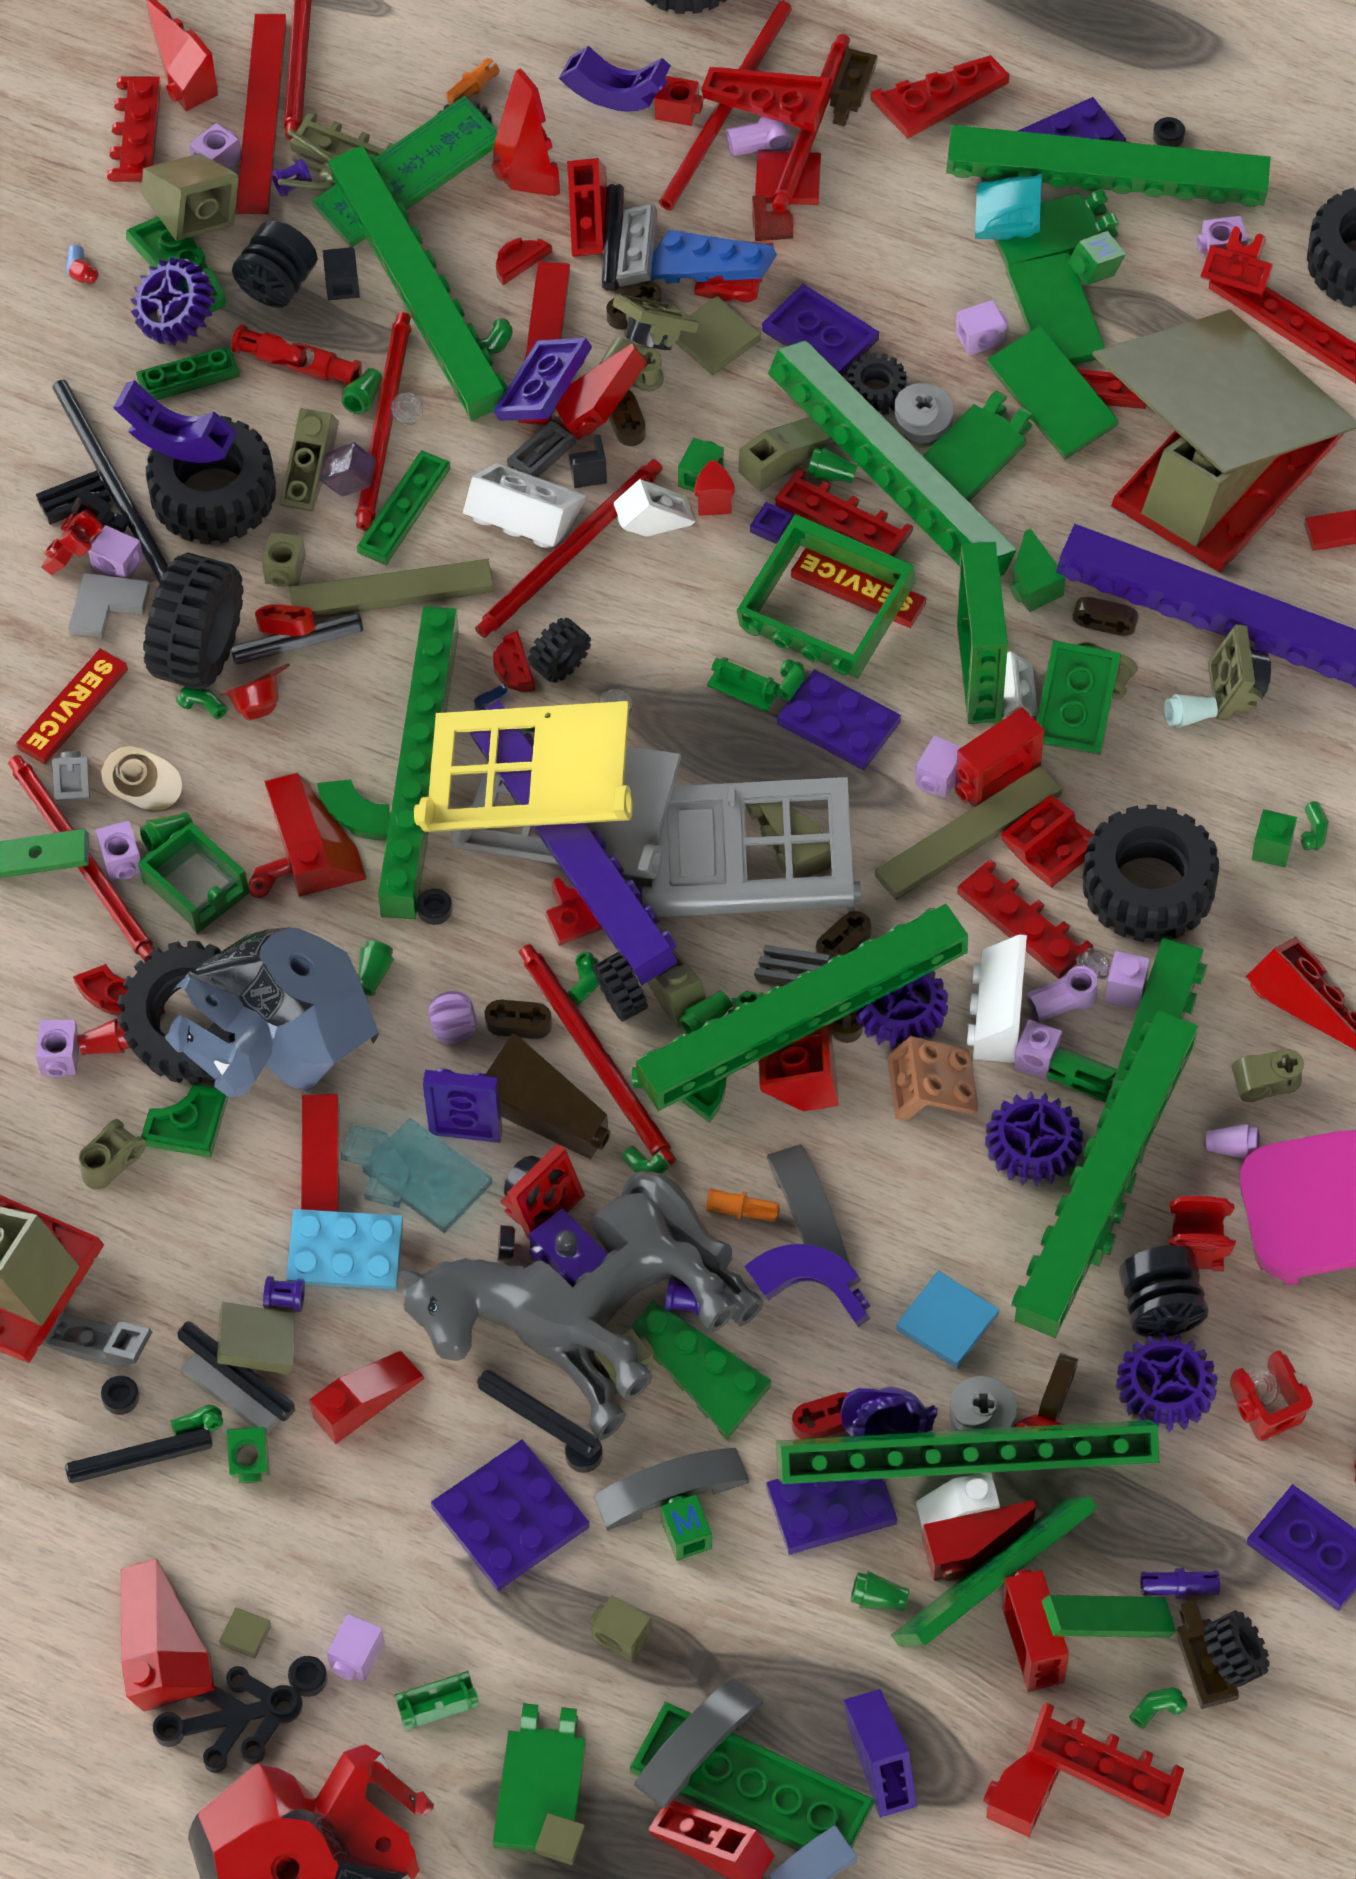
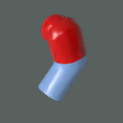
M71 245L68 248L66 265L68 276L80 283L94 284L98 278V270L95 267H90L89 263L83 261V247Z

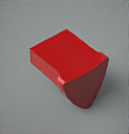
M711 460L702 469L696 480L694 495L698 497V516L732 514V495L735 493V486L728 472L715 460Z

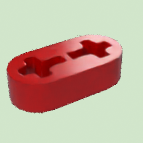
M270 604L257 609L255 612L257 627L262 633L302 636L311 633L316 628L313 612L307 607Z
M836 1393L798 1406L792 1415V1430L799 1439L824 1438L846 1431L842 1425L841 1413H838V1406L843 1404L848 1393ZM809 1416L811 1421H815V1427L808 1428V1425L803 1423V1417Z

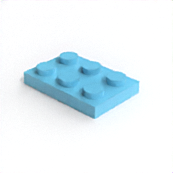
M293 1209L286 1281L296 1282L298 1279H304L305 1285L397 1290L403 1216Z

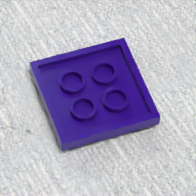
M523 1439L431 1501L433 1511L497 1591L589 1528L587 1518Z

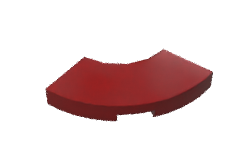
M107 964L73 976L77 989L93 1006L115 1016L123 1013L118 1007L119 995L127 994V990L123 986L125 979L113 974ZM164 1007L162 1009L161 1014L165 1013Z

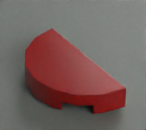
M517 238L506 243L498 251V258L495 263L497 278L501 284L505 285L551 254L552 245L537 238V241H522V238Z
M517 630L506 635L503 638V642L493 652L494 673L499 681L510 689L521 692L536 691L535 682Z

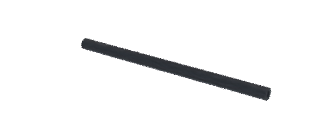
M66 380L55 382L52 386L54 393L121 515L130 520L128 527L134 538L140 540L142 553L160 584L163 573L167 571L168 563Z

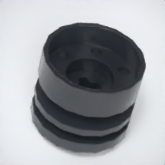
M266 221L259 226L250 239L249 245L243 249L241 255L234 262L232 267L233 277L239 287L251 298L270 307L283 308L289 305L294 294L298 292L301 282L307 279L316 266L318 260L317 252L310 240L294 227L280 221Z
M1171 1245L1153 1247L1129 1257L1120 1266L1119 1275L1124 1295L1129 1299L1127 1308L1131 1315L1132 1329L1138 1335L1148 1337L1150 1334L1153 1338H1160L1161 1334L1165 1332L1167 1337L1175 1336L1197 1327L1208 1317L1209 1309L1204 1299V1289L1199 1284L1200 1274L1195 1254L1190 1249Z

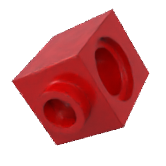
M666 76L667 82L665 86L656 93L654 98L655 119L692 126L695 114H701L704 101L703 96L699 95V82Z

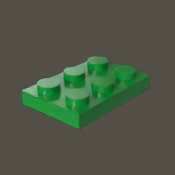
M1053 640L1037 722L1044 729V745L1101 755L1121 659L1120 652Z

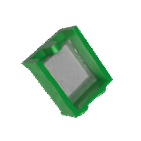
M192 822L183 829L175 831L166 842L157 849L149 851L138 862L142 882L152 888L191 925L196 934L249 894L245 871Z

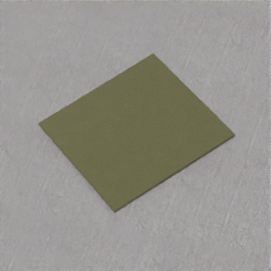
M1231 309L1092 353L1099 362L1223 474L1356 429V420Z

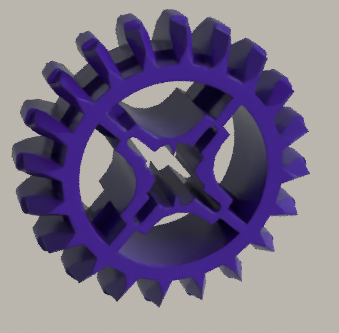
M170 257L168 262L159 260L158 268L149 266L148 276L140 275L143 281L141 286L133 287L138 294L130 299L132 304L136 306L131 313L137 318L135 324L142 330L145 336L150 339L153 338L159 344L167 343L176 346L178 341L187 343L188 335L198 337L197 328L199 326L206 327L205 318L213 316L208 309L216 304L214 298L211 297L216 290L210 285L211 279L209 275L204 273L203 268L193 264L188 259L182 258L179 260L178 258ZM185 280H187L189 285V293H187V288L185 287ZM157 309H159V315L162 316L161 323L158 320Z
M932 971L873 1001L879 1004V1008L886 1011V1016L879 1013L872 1002L859 1008L856 1011H862L857 1015L856 1023L863 1022L866 1037L876 1035L878 1045L885 1040L890 1041L892 1050L897 1045V1042L903 1043L910 1036L922 1039L926 1036L933 1039L936 1029H941L944 1024V1017L948 1013V1005L946 1004L948 1002V993L946 990H943L944 983L942 978L935 979L936 973ZM914 990H917L919 993H921L927 1000L928 1004L921 1002L922 998L916 996L914 994Z
M1030 1091L1027 1094L1026 1100H1023L1017 1094L1013 1097V1104L1004 1100L1000 1110H994L991 1115V1121L986 1126L985 1146L989 1149L988 1157L990 1161H996L995 1168L997 1172L1007 1170L1006 1176L1008 1180H1011L1016 1175L1019 1176L1022 1186L1027 1182V1179H1034V1183L1038 1187L1043 1178L1051 1185L1055 1181L1056 1174L1065 1178L1068 1174V1168L1076 1166L1077 1157L1082 1153L1081 1142L1083 1141V1132L1079 1129L1080 1121L1078 1117H1072L1073 1111L1071 1106L1061 1108L1062 1102L1060 1098H1057L1052 1103L1049 1102L1046 1092L1041 1096V1099H1034V1095ZM1046 1124L1050 1125V1126L1053 1127L1055 1130L1050 1129L1049 1127L1046 1126ZM1038 1131V1140H1034L1033 1146L1030 1147V1138H1034L1035 1132ZM1013 1148L1020 1150L1023 1155L1016 1152Z
M1164 1332L1160 1336V1341L1156 1342L1149 1334L1146 1337L1145 1345L1136 1341L1132 1348L1133 1352L1126 1351L1123 1355L1124 1363H1120L1118 1366L1117 1374L1119 1378L1116 1380V1388L1121 1391L1119 1394L1120 1402L1128 1404L1126 1409L1128 1416L1139 1413L1138 1420H1151L1158 1427L1159 1423L1166 1424V1429L1170 1433L1173 1430L1174 1423H1178L1185 1430L1188 1427L1189 1419L1198 1423L1201 1420V1412H1209L1211 1408L1210 1401L1216 1398L1217 1390L1214 1387L1217 1386L1218 1377L1217 1374H1213L1215 1367L1213 1361H1205L1207 1357L1205 1349L1195 1352L1196 1344L1194 1340L1184 1345L1181 1343L1182 1337L1180 1334L1175 1337L1174 1341H1169ZM1184 1368L1194 1378L1197 1389L1190 1386V1381L1183 1377L1182 1372ZM1137 1376L1143 1378L1144 1384L1151 1388L1150 1396L1145 1394L1139 1386Z

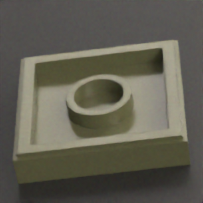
M716 296L690 315L700 322L697 334L681 331L679 339L675 343L713 376L760 342L761 333Z
M222 1301L219 1314L217 1363L290 1375L293 1368L295 1313Z

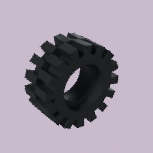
M870 353V359L867 360L866 356L863 355L860 357V363L856 360L852 363V368L848 370L847 382L877 411L882 410L883 415L889 414V408L895 411V399L899 392L906 388L907 375L902 363L897 365V359L893 356L888 361L887 354L882 353L881 358H876V353ZM879 379L887 382L889 386L883 389H871L865 386L864 383Z
M566 617L565 619H558L557 623L552 622L549 624V629H544L541 632L542 637L540 639L536 638L534 641L536 646L531 647L529 651L531 653L528 656L530 666L550 683H557L559 679L563 681L566 679L567 673L569 675L574 673V667L577 666L579 668L582 664L580 660L586 658L588 654L586 650L591 647L589 643L591 637L576 623Z
M617 952L592 965L595 978L600 984V989L606 996L607 1002L610 1003L611 1009L616 1013L618 1019L623 1022L648 1009L643 990L639 986L636 976L632 973L631 967L628 966L627 961L620 953Z
M1237 1610L1208 1623L1204 1630L1207 1634L1204 1636V1639L1209 1644L1206 1647L1208 1654L1213 1655L1212 1663L1214 1666L1218 1665L1219 1674L1222 1677L1226 1675L1227 1683H1233L1234 1687H1241L1268 1673L1269 1669L1267 1667L1270 1666V1661L1266 1658L1269 1656L1268 1650L1263 1648L1265 1642L1257 1634L1259 1630L1256 1626H1251L1252 1620L1249 1617L1245 1618L1244 1613Z

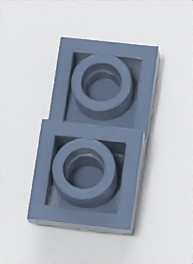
M834 1825L783 1862L769 1875V1878L831 1879L857 1862V1855Z

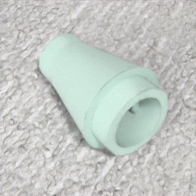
M1174 694L1172 698L1166 699L1164 703V716L1169 726L1175 725L1177 728L1216 717L1218 712L1217 702L1214 697L1206 698Z

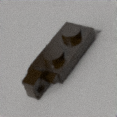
M847 48L831 90L830 106L835 107L833 124L845 127L850 111L858 112L859 107L861 108L877 65L878 55Z
M1196 1600L1182 1603L1179 1614L1183 1625L1178 1626L1176 1629L1177 1639L1200 1708L1204 1709L1238 1700L1239 1692L1237 1687H1234L1233 1683L1229 1684L1226 1682V1675L1222 1677L1219 1674L1218 1665L1214 1666L1211 1661L1214 1659L1213 1655L1208 1654L1206 1647L1209 1644L1205 1642L1204 1636L1207 1634L1204 1630L1207 1624L1211 1622L1210 1618L1202 1620Z

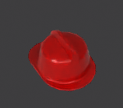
M290 663L277 667L246 685L231 689L220 695H228L237 712L242 714L246 720L250 721L267 716L273 712L279 700L276 675L289 667Z

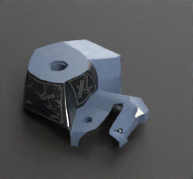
M287 927L267 929L246 935L191 970L174 988V990L179 987L183 988L189 995L193 1006L224 1031L235 1033V1042L227 1043L180 1014L171 1024L170 1031L165 1036V1039L177 1052L185 1053L216 1080L214 1087L229 1098L247 1095L265 1065L284 1083L308 1093L334 1063L370 1038L374 1044L379 1032L359 976L347 952L314 934L299 928Z

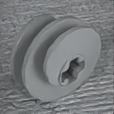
M927 383L913 384L900 391L895 399V420L903 430L904 436L911 442L918 444L934 443L952 426L953 402L950 396L940 387Z
M976 1376L967 1378L957 1385L951 1395L950 1419L953 1431L1011 1428L1016 1423L1017 1403L1013 1392L1005 1383L993 1377ZM980 1409L986 1410V1413H980Z

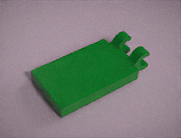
M1096 190L1083 200L1080 194L1076 193L1042 202L1040 205V233H1034L1027 238L1015 236L1008 240H994L1005 266L1069 252L1071 256L1080 240L1106 231L1113 238L1117 237L1118 232L1115 227L1119 225V222L1114 213L1106 214L1098 221L1095 216L1107 213L1104 203L1108 202V198L1104 190Z
M998 390L990 395L983 408L973 404L922 455L968 502L1026 445V437L1023 435L1032 427V423L1028 420L1031 419L1033 413L1023 407L1015 413L1011 422L1001 416L1006 411V406L1002 403L1007 400V396Z
M523 1703L520 1732L508 1730L493 1847L535 1852L547 1813L576 1822L586 1748L585 1738H575L578 1722L577 1709L562 1707L559 1730L538 1728L539 1705Z

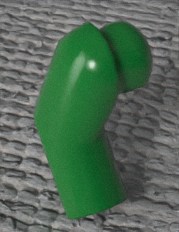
M787 659L780 668V673L785 678L776 692L782 699L791 700L803 683L805 673L802 663L798 661L795 663L793 660Z
M582 952L575 959V963L578 966L579 981L568 991V995L577 1004H581L600 985L595 978L592 965L599 961L597 958H594L591 952Z
M208 1404L189 1414L172 1419L170 1422L174 1435H179L203 1428L209 1431H216L222 1426L223 1418L220 1408Z
M1174 1687L1151 1691L1145 1695L1129 1715V1718L1136 1726L1145 1728L1159 1710L1168 1709L1171 1714H1181L1187 1707V1699L1182 1696L1181 1690Z

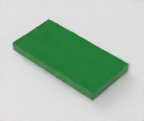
M1069 252L1007 265L1006 273L1028 333L1041 326L1072 365L1097 360L1092 353L1105 347L1078 275L1067 263L1070 259Z
M1041 326L1036 327L987 359V366L1017 403L1033 413L1031 420L1064 460L1118 426V419Z

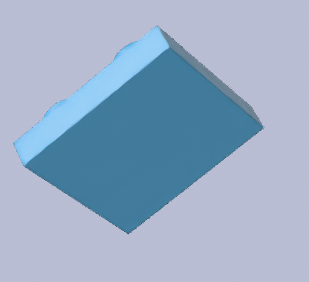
M938 1270L897 1322L896 1330L957 1369L998 1317L999 1309Z

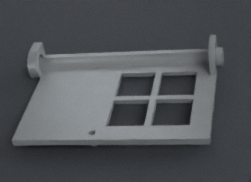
M520 730L523 735L529 732L534 739L535 732ZM627 746L624 785L630 787L632 794L633 812L631 820L591 822L586 824L590 832L597 829L607 845L603 849L608 857L612 854L616 856L624 869L621 875L654 880L659 874L662 864V849L657 843L682 757L679 753ZM482 773L472 808L485 807L488 773ZM497 774L495 777L493 807H495L498 794L510 795L506 787L501 786L502 782ZM524 826L521 835L488 830V828L450 831L451 841L458 849L558 865L541 838L530 836L532 826Z
M848 777L673 786L657 843L662 849L661 868L657 878L652 879V885H642L643 907L649 904L657 917L847 908L848 912L855 911L854 902H861L860 881H853ZM828 800L830 833L791 835L789 802ZM782 802L784 836L746 838L744 804ZM830 842L832 876L793 878L792 844ZM784 844L786 878L747 880L746 846Z

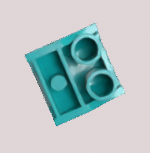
M1038 174L1035 177H1013L978 183L975 239L1008 240L1015 236L1027 238L1034 233H1040L1042 174Z

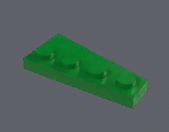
M654 1300L631 1325V1328L639 1338L644 1336L650 1343L654 1351V1360L671 1374L673 1381L695 1401L697 1408L706 1418L709 1417L718 1427V1432L726 1441L771 1388V1379Z

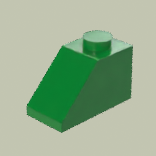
M1031 529L1026 530L1013 569V581L1010 585L1015 600L1019 603L1022 602L1029 612L1063 597L1066 580L1064 575L1056 573L1058 565Z

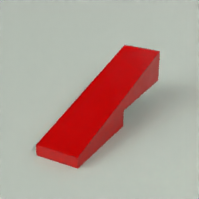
M338 1094L302 1095L301 1210L339 1212L340 1104Z

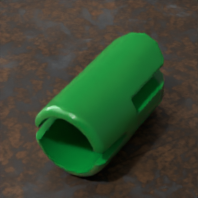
M1059 1047L1056 1049L1049 1065L1052 1071H1047L1046 1078L1051 1082L1105 1103L1117 1069Z

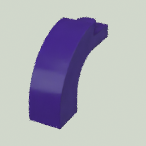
M587 46L570 56L558 79L573 92L589 102L616 111L632 112L650 107L656 93L665 86L667 82L665 77L671 65L663 58H660L642 69L625 70L608 63L590 46Z
M135 380L125 384L113 407L131 424L128 432L133 437L159 453L183 461L206 463L223 459L237 434L216 412L192 417L171 411L160 404Z
M805 1244L784 1245L766 1251L744 1265L768 1301L793 1284L816 1282L828 1287L835 1293L858 1327L870 1319L865 1311L871 1307L859 1288L853 1292L850 1290L851 1287L861 1281V1278L845 1260L829 1250Z

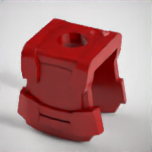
M1211 1196L1177 1197L1174 1201H1170L1171 1214H1175L1172 1223V1238H1169L1170 1245L1190 1249L1195 1254L1198 1269H1212L1214 1272H1224V1257L1230 1256L1236 1245V1240H1230L1228 1236H1224V1219L1232 1214L1235 1209L1234 1203H1230L1226 1198Z
M1281 1350L1270 1355L1267 1369L1272 1383L1279 1394H1282L1288 1407L1269 1415L1255 1391L1256 1388L1249 1373H1246L1243 1367L1235 1370L1230 1379V1387L1237 1401L1240 1416L1244 1422L1249 1423L1255 1437L1259 1441H1266L1300 1425L1305 1419L1306 1412L1313 1404L1307 1385L1304 1386L1303 1383H1298L1294 1375L1296 1370L1287 1354H1282Z

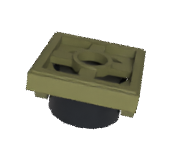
M622 294L615 295L612 306L626 314L628 325L624 337L635 343L661 350H671L672 345L679 339L681 331L697 334L700 322L672 304Z
M1236 624L1208 662L1212 695L1216 699L1218 707L1216 718L1221 720H1228L1235 710L1247 711L1256 709L1257 701H1262L1267 693L1271 678L1269 655L1266 651L1255 649V643L1248 637L1247 626Z

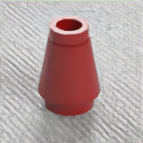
M117 1019L77 1035L78 1046L82 1055L125 1053V1049L130 1047L123 1037L125 1032L119 1026Z

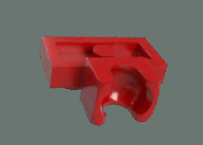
M1235 226L1231 231L1226 250L1210 246L1200 277L1263 297L1273 269V264L1260 260L1266 237L1262 234H1257L1250 245H1242V232L1239 227Z
M85 509L78 515L72 513L60 528L64 531L61 537L54 539L45 550L44 554L48 557L41 568L50 575H53L67 565L73 554L80 557L87 553L92 547L90 542L104 528L96 519L97 516L88 509Z
M555 878L552 881V892L558 906L546 910L545 916L558 945H563L602 930V927L576 889L566 887L561 878Z

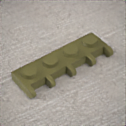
M313 112L307 114L297 130L298 134L334 157L363 145L369 156L374 154L376 157L394 145L389 143L384 150L369 144L370 135L362 132L358 139L340 133L342 124L336 121L333 122L330 128L315 123L317 114ZM292 138L290 141L291 150L323 163H328L327 160L296 141V139Z

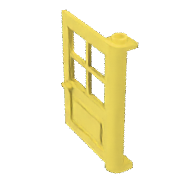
M620 701L436 713L429 797L421 798L420 804L415 805L414 819L416 825L420 826L424 832L631 820L633 812L632 794L630 787L624 785L629 702ZM535 728L532 762L497 764L499 730ZM491 730L488 764L453 766L455 736L457 732ZM532 770L529 805L493 807L496 772ZM488 773L485 807L449 809L452 775Z

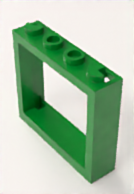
M795 514L737 608L739 625L750 635H761L768 638L777 647L795 650L805 659L815 663L818 661L822 662L840 675L846 676L849 674L859 678L916 583L914 565ZM800 545L894 586L854 654L759 613Z
M978 541V543L961 544L956 622L968 724L995 723L1002 720L1008 651L996 542Z

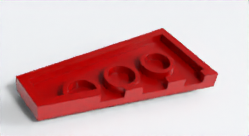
M989 55L953 66V71L942 74L936 71L926 74L924 80L909 83L906 80L897 83L896 88L884 92L881 88L871 91L870 100L909 139L1009 83L1010 74Z
M709 67L701 91L704 99L815 133L832 84L831 79L827 77Z

